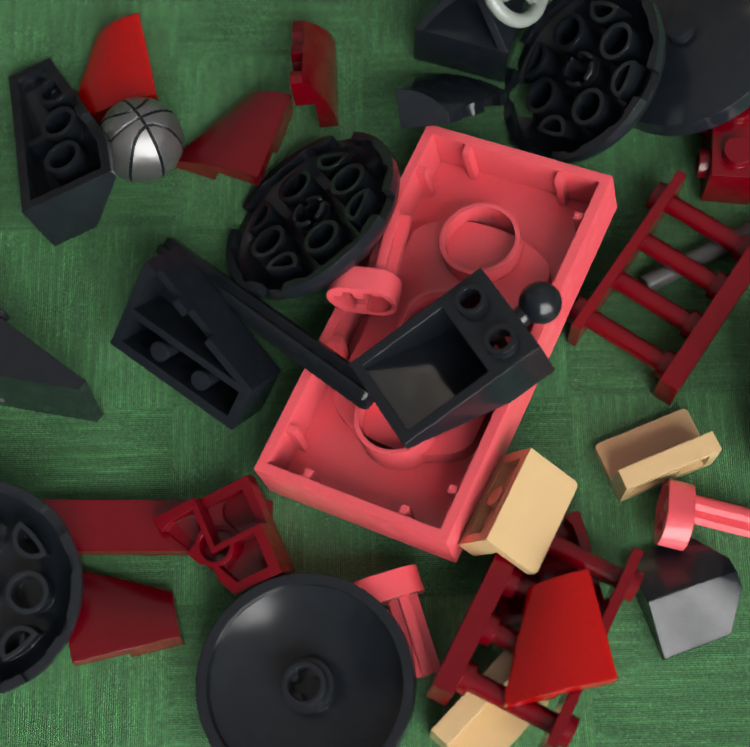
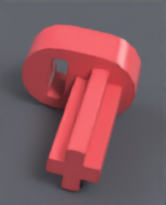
M395 208L387 229L372 250L368 267L353 266L328 286L326 298L332 305L344 311L377 316H387L397 311L403 287L401 279L397 276L412 221L410 215H402L400 209Z
M667 478L660 489L657 499L654 543L655 545L684 551L690 540L694 524L750 538V508L696 495V487L693 484Z
M412 564L353 582V584L368 592L384 606L388 605L390 613L399 623L410 645L417 678L437 673L440 662L418 596L425 589L417 565Z

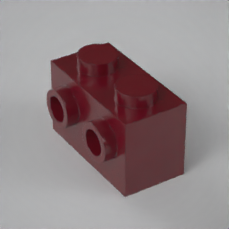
M750 107L722 125L696 133L702 135L701 148H698L695 160V178H701L700 201L749 205Z

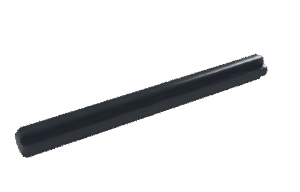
M167 238L163 244L157 246L156 253L158 255L180 246L244 325L359 408L369 409L374 403L349 364L351 362L262 299L246 291L236 281L177 239Z

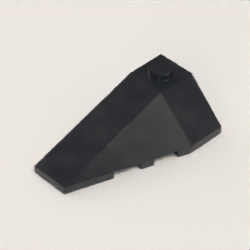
M49 57L10 76L9 86L22 212L53 246H57L98 227L115 182L116 173L110 140Z

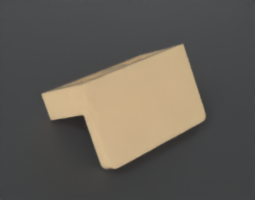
M680 409L602 441L595 446L594 452L620 503L663 485L667 478L675 480L711 465L722 448L713 431L700 436L689 412L686 409Z
M532 448L502 455L458 546L474 557L498 553L526 574L537 573L578 487L577 482Z
M504 650L483 674L507 686L514 656H512V653ZM466 692L431 729L430 737L440 747H510L530 724ZM549 700L539 701L538 703L547 706Z

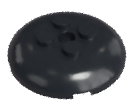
M552 0L546 6L540 19L527 28L519 41L525 47L518 59V71L513 68H508L504 82L507 104L504 105V120L511 138L522 151L568 164L593 158L620 141L637 124L647 110L657 91L664 68L667 43L666 30L654 0ZM532 83L525 100L527 109L533 113L531 118L518 116L515 104L510 99L511 90L518 84Z
M354 132L351 139L337 141L332 135L321 138L299 149L283 160L261 180L260 185H257L245 200L242 207L247 211V214L239 230L230 229L225 257L228 272L232 279L256 297L267 300H286L318 292L328 287L334 280L353 266H357L378 243L395 211L400 187V175L392 152L377 137L368 133Z
M0 481V694H4L36 678L63 651L73 634L81 612L84 578L78 548L69 529L59 515L43 500L29 491Z

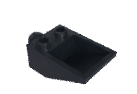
M479 268L349 365L402 444L408 449L512 402L555 371L543 349L526 326L530 323L541 325L553 321L561 311L562 297L558 289L551 283L536 281L528 284L522 290L518 306L512 309L484 271ZM505 336L511 337L509 343L505 339Z
M0 307V405L97 422L103 416V412L87 382L7 323L10 317Z

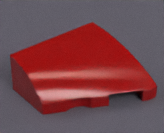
M139 12L114 21L96 36L77 96L98 125L108 110L119 101L132 97H149V99L158 100Z
M589 569L557 576L530 586L527 589L522 609L523 619L520 632L514 644L512 653L514 658L507 688L503 692L504 708L554 699L561 693L614 683L618 676Z

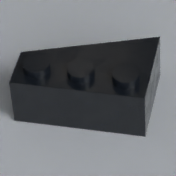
M180 246L145 261L110 344L233 430L262 410L281 369Z

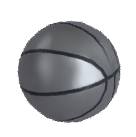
M132 97L119 101L108 110L99 124L111 142L116 175L129 182L149 183L160 180L176 167L182 156L184 134L179 119L167 106L153 98Z

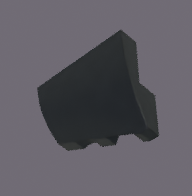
M415 73L396 88L400 128L451 124L462 120L464 117L483 113L484 106H503L507 104L505 90L482 80L455 74Z

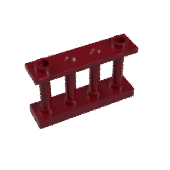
M680 170L676 172L668 185L662 181L658 183L645 207L650 209L648 215L590 299L582 295L566 319L568 323L572 324L567 342L571 345L576 346L586 330L589 329L654 370L652 375L660 379L652 395L669 406L750 284V234L746 232L743 236L679 198L678 196L687 174ZM666 213L732 252L730 258L738 263L730 275L723 271L716 274L652 235ZM640 251L707 291L705 297L712 300L704 314L697 310H694L693 313L687 311L628 275L626 272ZM614 290L618 291L681 330L679 336L686 339L678 353L676 354L670 349L666 353L600 313L599 311Z
M555 534L546 554L579 571L589 569L591 577L610 586L600 608L607 635L623 599L631 602L643 580L644 573L637 570L644 551L634 547L623 559L620 566H617ZM495 553L426 696L446 706L454 692L462 696L469 692L543 730L545 733L538 747H558V745L567 747L580 721V718L572 713L583 689L562 693L554 711L538 702L504 708L502 697L507 686L478 672L479 665L470 661L478 643L488 647L491 642L513 653L515 640L519 632L500 623L502 617L493 613L501 595L508 599L515 595L525 600L527 589L537 584V582L524 576V572L500 554Z

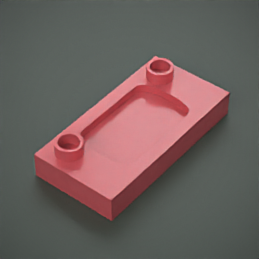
M426 126L400 178L399 194L395 207L400 209L402 215H410L412 218L397 276L403 283L397 311L391 315L377 316L353 313L335 307L319 340L346 360L352 362L481 268L512 309L518 306L522 290L532 282L545 281L558 289L562 297V308L559 315L547 324L530 323L526 326L549 359L617 209L613 176L438 126ZM372 251L357 266L368 267ZM505 336V339L508 343L510 342L511 337ZM304 368L254 470L271 492L457 563L463 548L458 546V543L501 456L506 454L537 384L512 402L407 449L375 402L369 409H361Z

